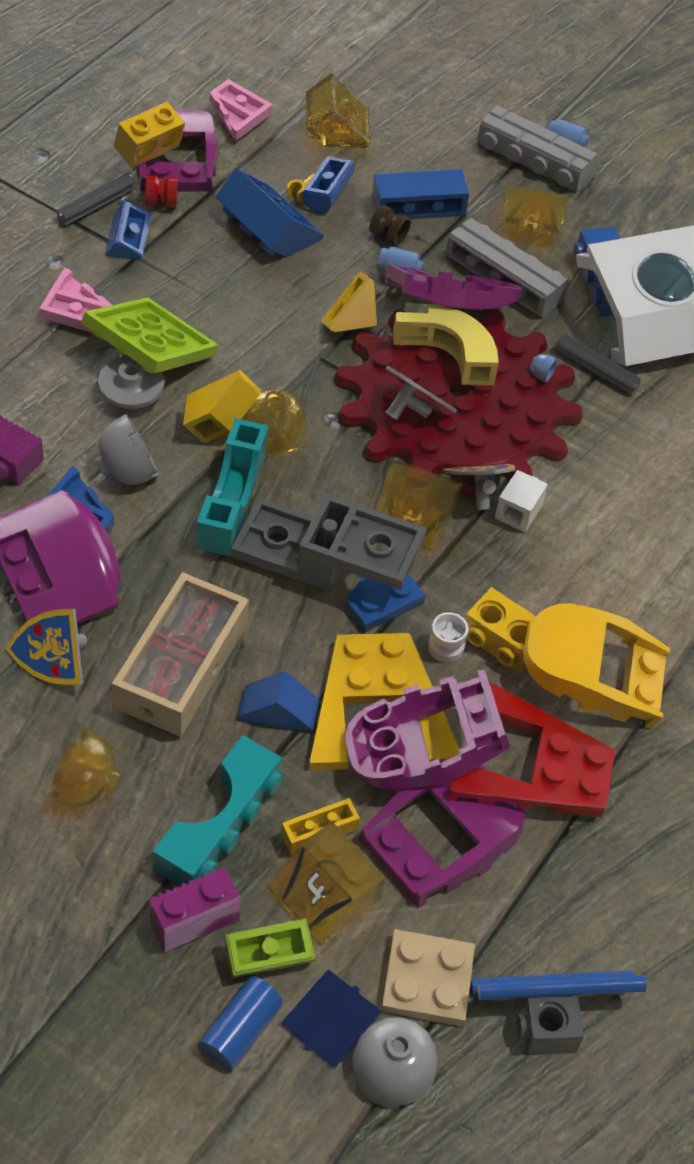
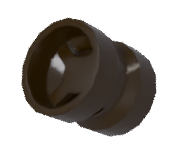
M383 204L375 211L369 230L378 236H386L389 242L398 246L404 241L410 230L411 218L403 214L396 215L392 208Z

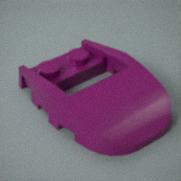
M174 109L185 122L181 139L188 136L205 140L206 163L144 162L135 167L136 174L140 175V191H146L147 175H155L159 179L178 177V192H213L212 176H216L219 148L212 116L203 110Z
M390 264L387 265L385 284L403 288L402 292L450 307L476 310L500 308L510 305L520 298L523 289L512 283L466 275V281L453 279V273L439 271L438 277L424 272L425 269Z
M485 669L477 671L479 677L462 683H457L455 676L439 679L440 685L420 690L419 686L415 685L403 689L405 696L390 703L385 699L379 700L358 712L350 721L345 734L349 759L357 774L369 784L386 790L424 787L459 778L511 748ZM456 706L467 746L459 749V755L441 763L439 759L430 761L419 720Z
M481 765L478 766L479 768H483V769L488 770L487 768H485V767H483V766H481ZM451 780L429 786L400 790L362 828L359 840L420 908L426 905L427 896L441 889L447 894L461 887L463 881L476 874L480 877L490 870L492 863L502 853H507L522 835L524 810L517 808V803L496 801L495 805L477 804V799L458 797L456 801L447 800ZM426 791H429L477 844V846L465 853L445 870L436 863L395 816L397 811Z

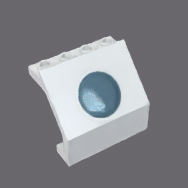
M694 225L589 244L587 253L576 254L577 267L589 269L596 273L615 316L619 347L611 349L612 362L629 366L694 352Z

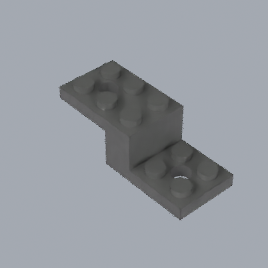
M327 493L315 516L258 497L231 547V557L329 592L340 569L401 590L424 541L427 528ZM274 534L283 535L286 538V540L282 542H273L268 537L273 536ZM375 543H383L387 545L389 549L386 551H377L373 549L371 545Z

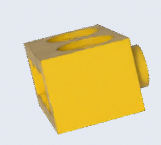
M167 101L120 122L114 148L131 168H134L179 147L185 122Z
M491 587L466 614L465 621L469 629L467 639L474 646L481 647L495 656L504 666L511 667L521 674L526 668L524 646L527 629L535 615Z

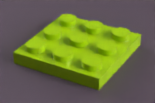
M148 297L86 311L81 324L92 331L94 336L106 340L116 347L119 353L129 356L141 364L142 369L154 374L214 357L219 347L217 343Z

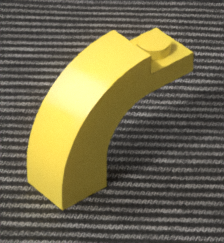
M428 304L426 313L396 312L393 332L394 345H426L441 348L450 353L458 362L462 385H494L499 364L497 348L490 333L476 319L462 311L436 304Z

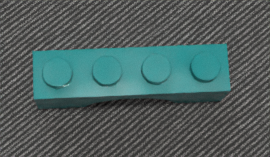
M235 418L226 442L218 483L213 495L206 496L197 520V549L231 556V547L239 534L267 454L269 426Z
M242 735L221 762L220 783L230 797L227 806L217 816L204 822L184 823L176 821L153 850V870L180 887L182 883L188 885L190 880L196 881L197 877L204 878L205 873L211 875L213 870L216 871L218 868L217 861L223 853L230 854L240 839L239 832L246 823L251 825L258 817L262 809L261 802L267 794L274 795L280 787L284 777L281 774L282 757Z

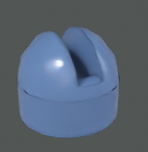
M547 354L537 355L532 360L533 364H531L530 370L537 379L547 383L555 372L558 359Z

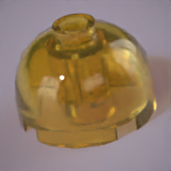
M268 388L261 390L260 396L241 419L269 426L268 455L287 454L297 449L302 444V438L306 435L307 416L304 405L293 393L285 389Z
M79 725L74 734L81 737L77 740L76 745L68 743L52 780V784H59L58 790L49 791L48 794L50 799L73 807H83L95 803L104 791L112 793L120 776V771L114 769L116 754L109 741L96 731Z

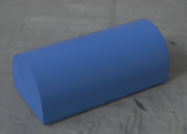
M327 156L303 190V198L306 205L313 211L319 213L327 212L355 171L354 161Z
M255 976L249 977L198 1042V1049L233 1072L282 1008L283 1000L280 994L266 981Z

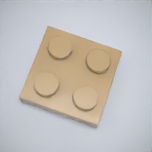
M394 929L381 1012L464 1027L475 944Z

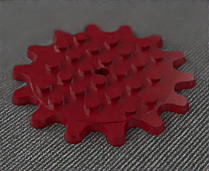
M396 310L389 317L388 326L392 333L394 332L396 312L407 313L406 311ZM498 310L489 311L483 319L478 321L490 333L497 348L499 364L494 385H462L458 362L450 353L441 348L426 345H394L393 334L388 337H378L367 332H361L354 338L352 348L365 359V363L357 366H341L334 374L335 384L340 388L355 392L358 400L344 404L338 411L337 419L343 426H363L372 431L374 436L363 449L364 457L370 462L378 463L390 457H400L406 460L409 464L407 481L414 487L428 486L436 475L445 474L442 472V469L502 464L515 466L514 471L500 473L510 481L517 470L533 476L532 470L527 463V460L532 456L540 455L553 461H561L567 457V443L553 429L559 425H578L583 419V412L579 404L567 401L557 394L559 390L574 384V370L568 365H557L554 374L547 383L537 379L532 374L530 366L533 364L532 360L535 356L543 354L547 350L548 344L545 335L540 332H533L523 337H515L508 334L504 330L506 325L504 315ZM389 366L455 408L457 412H452L417 389L413 395L433 407L429 416L424 418L406 406L398 420L394 419L386 412L405 384V381L386 370V367ZM465 390V395L459 397L452 394L455 391L461 392ZM449 474L456 478L459 489L463 494L476 496L475 475Z

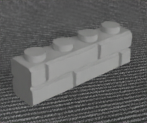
M498 105L481 121L477 139L478 144L484 148L492 150L512 162H517L533 170L535 173L541 174L575 192L592 176L598 155Z
M469 218L461 227H457L448 236L446 256L458 262L478 277L504 281L522 287L523 289L517 302L541 318L545 317L551 312L552 308L554 309L563 301L568 280L560 272L553 271L539 262L535 256L528 255L517 248L510 240H505L492 232L488 226L481 225L474 219Z

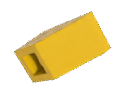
M241 370L234 372L187 395L183 425L204 444L230 433L235 418L242 419L260 396L261 389Z

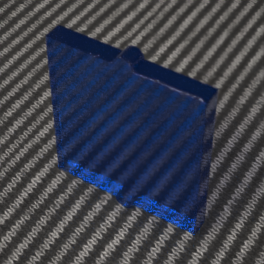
M328 969L282 1021V1026L304 1043L305 1050H313L336 1069L357 1044L360 1036L381 1016L382 1011L359 993L357 986H349Z

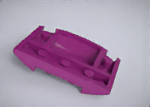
M61 490L0 515V563L26 621L44 612L59 609H75L77 624H80L118 607L120 599L119 596H116L121 579L113 544L101 522L81 501L73 498L66 491Z

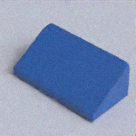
M124 201L114 213L105 255L141 260L151 214Z

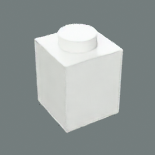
M517 470L499 497L495 519L522 532H526L543 506L548 484L534 476Z

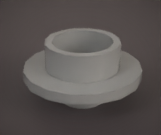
M129 356L117 358L107 363L100 371L98 379L100 393L109 403L131 410L146 407L155 402L163 393L165 385L162 372L155 374L142 369L141 364Z

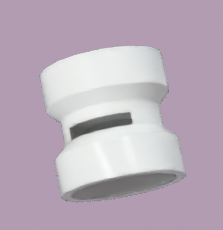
M452 612L442 613L434 619L428 650L437 661L452 663L462 656L469 630L465 619L459 614Z

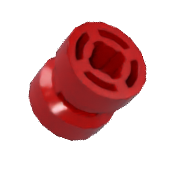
M147 175L146 206L165 204L167 207L177 208L178 177L159 179L155 175Z

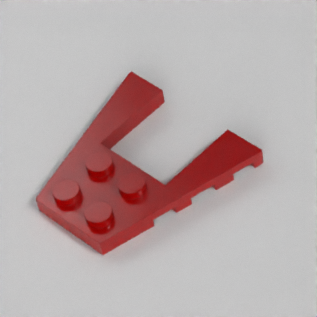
M489 682L502 723L539 735L530 783L477 767L463 776L451 780L447 800L456 801L458 797L477 799V804L495 805L496 801L517 803V808L532 810L534 805L554 807L553 812L602 817L607 806L615 749Z

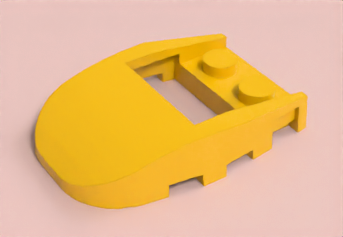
M563 603L550 606L530 621L524 646V662L532 678L542 688L558 697L565 694L579 702L578 708L589 713H593L596 709L610 713L611 719L626 722L631 716L646 720L645 727L650 729L663 718V713L660 712L666 656L670 653L668 646L627 618L577 604ZM606 629L620 636L621 642L628 646L622 692L599 682Z

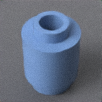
M552 120L550 122L548 130L587 148L590 136L586 135V128L563 120L558 122Z
M395 247L390 249L382 248L377 264V272L382 273L383 277L386 278L388 264L424 269L425 262L420 261V254Z

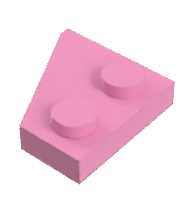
M229 79L210 92L211 105L235 140L241 138L272 114L273 104Z
M64 268L40 306L39 312L40 318L92 333L90 329L81 324L84 312L112 306V304L104 297L97 295L88 284L84 283L81 285L73 278V272Z

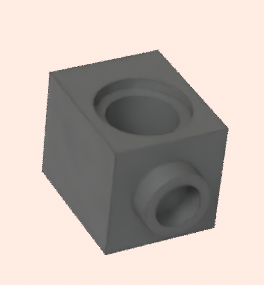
M578 996L528 998L522 1014H517V1035L519 1040H525L527 1055L576 1053L584 1038ZM547 1020L552 1022L556 1026L557 1031L545 1030L539 1021Z

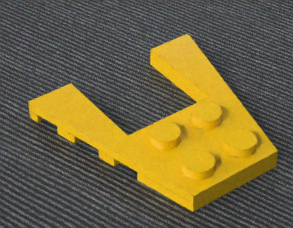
M410 633L337 635L310 758V771L348 770L349 758L345 740L344 705L373 704L382 699L390 703L405 696L403 689L418 685L420 690L433 687ZM444 711L419 720L430 761L439 759L441 763L460 754V748Z

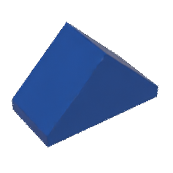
M283 671L245 686L238 720L313 733L319 698Z

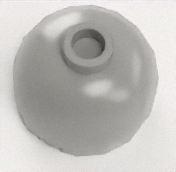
M127 414L114 420L104 428L98 440L100 456L95 459L105 477L112 474L120 483L138 485L160 475L152 456L150 457L146 449L145 442Z
M402 1017L384 1018L371 1024L358 1039L352 1057V1070L360 1092L373 1103L389 1109L421 1101L431 1090L438 1069L436 1046L429 1033L418 1023Z

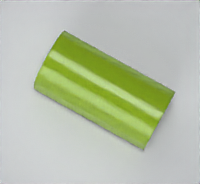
M307 918L225 934V950L232 978L315 961Z

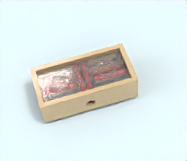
M182 572L112 682L113 708L182 737L248 625L249 599Z

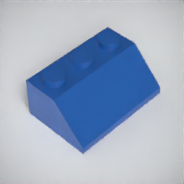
M237 167L215 197L224 205L222 211L234 220L239 219L242 222L240 228L253 238L257 236L261 240L259 246L271 255L277 252L285 257H289L321 241L325 236L272 186Z

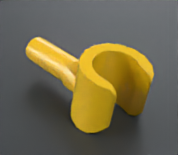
M314 174L310 175L304 182L298 179L291 180L287 184L288 197L297 193V201L303 202V190Z

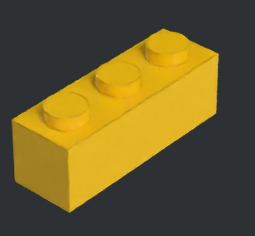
M348 798L283 822L281 836L290 855L300 852L302 846L308 849L358 830L360 817L352 801Z

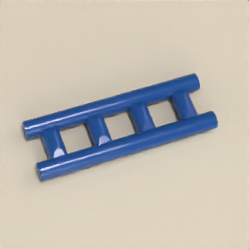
M633 970L473 978L470 981L471 995H478L479 1001L646 992L647 988L645 976L634 975Z

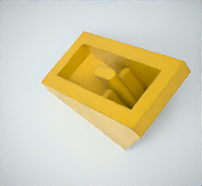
M360 271L321 322L333 332L377 326L374 281Z

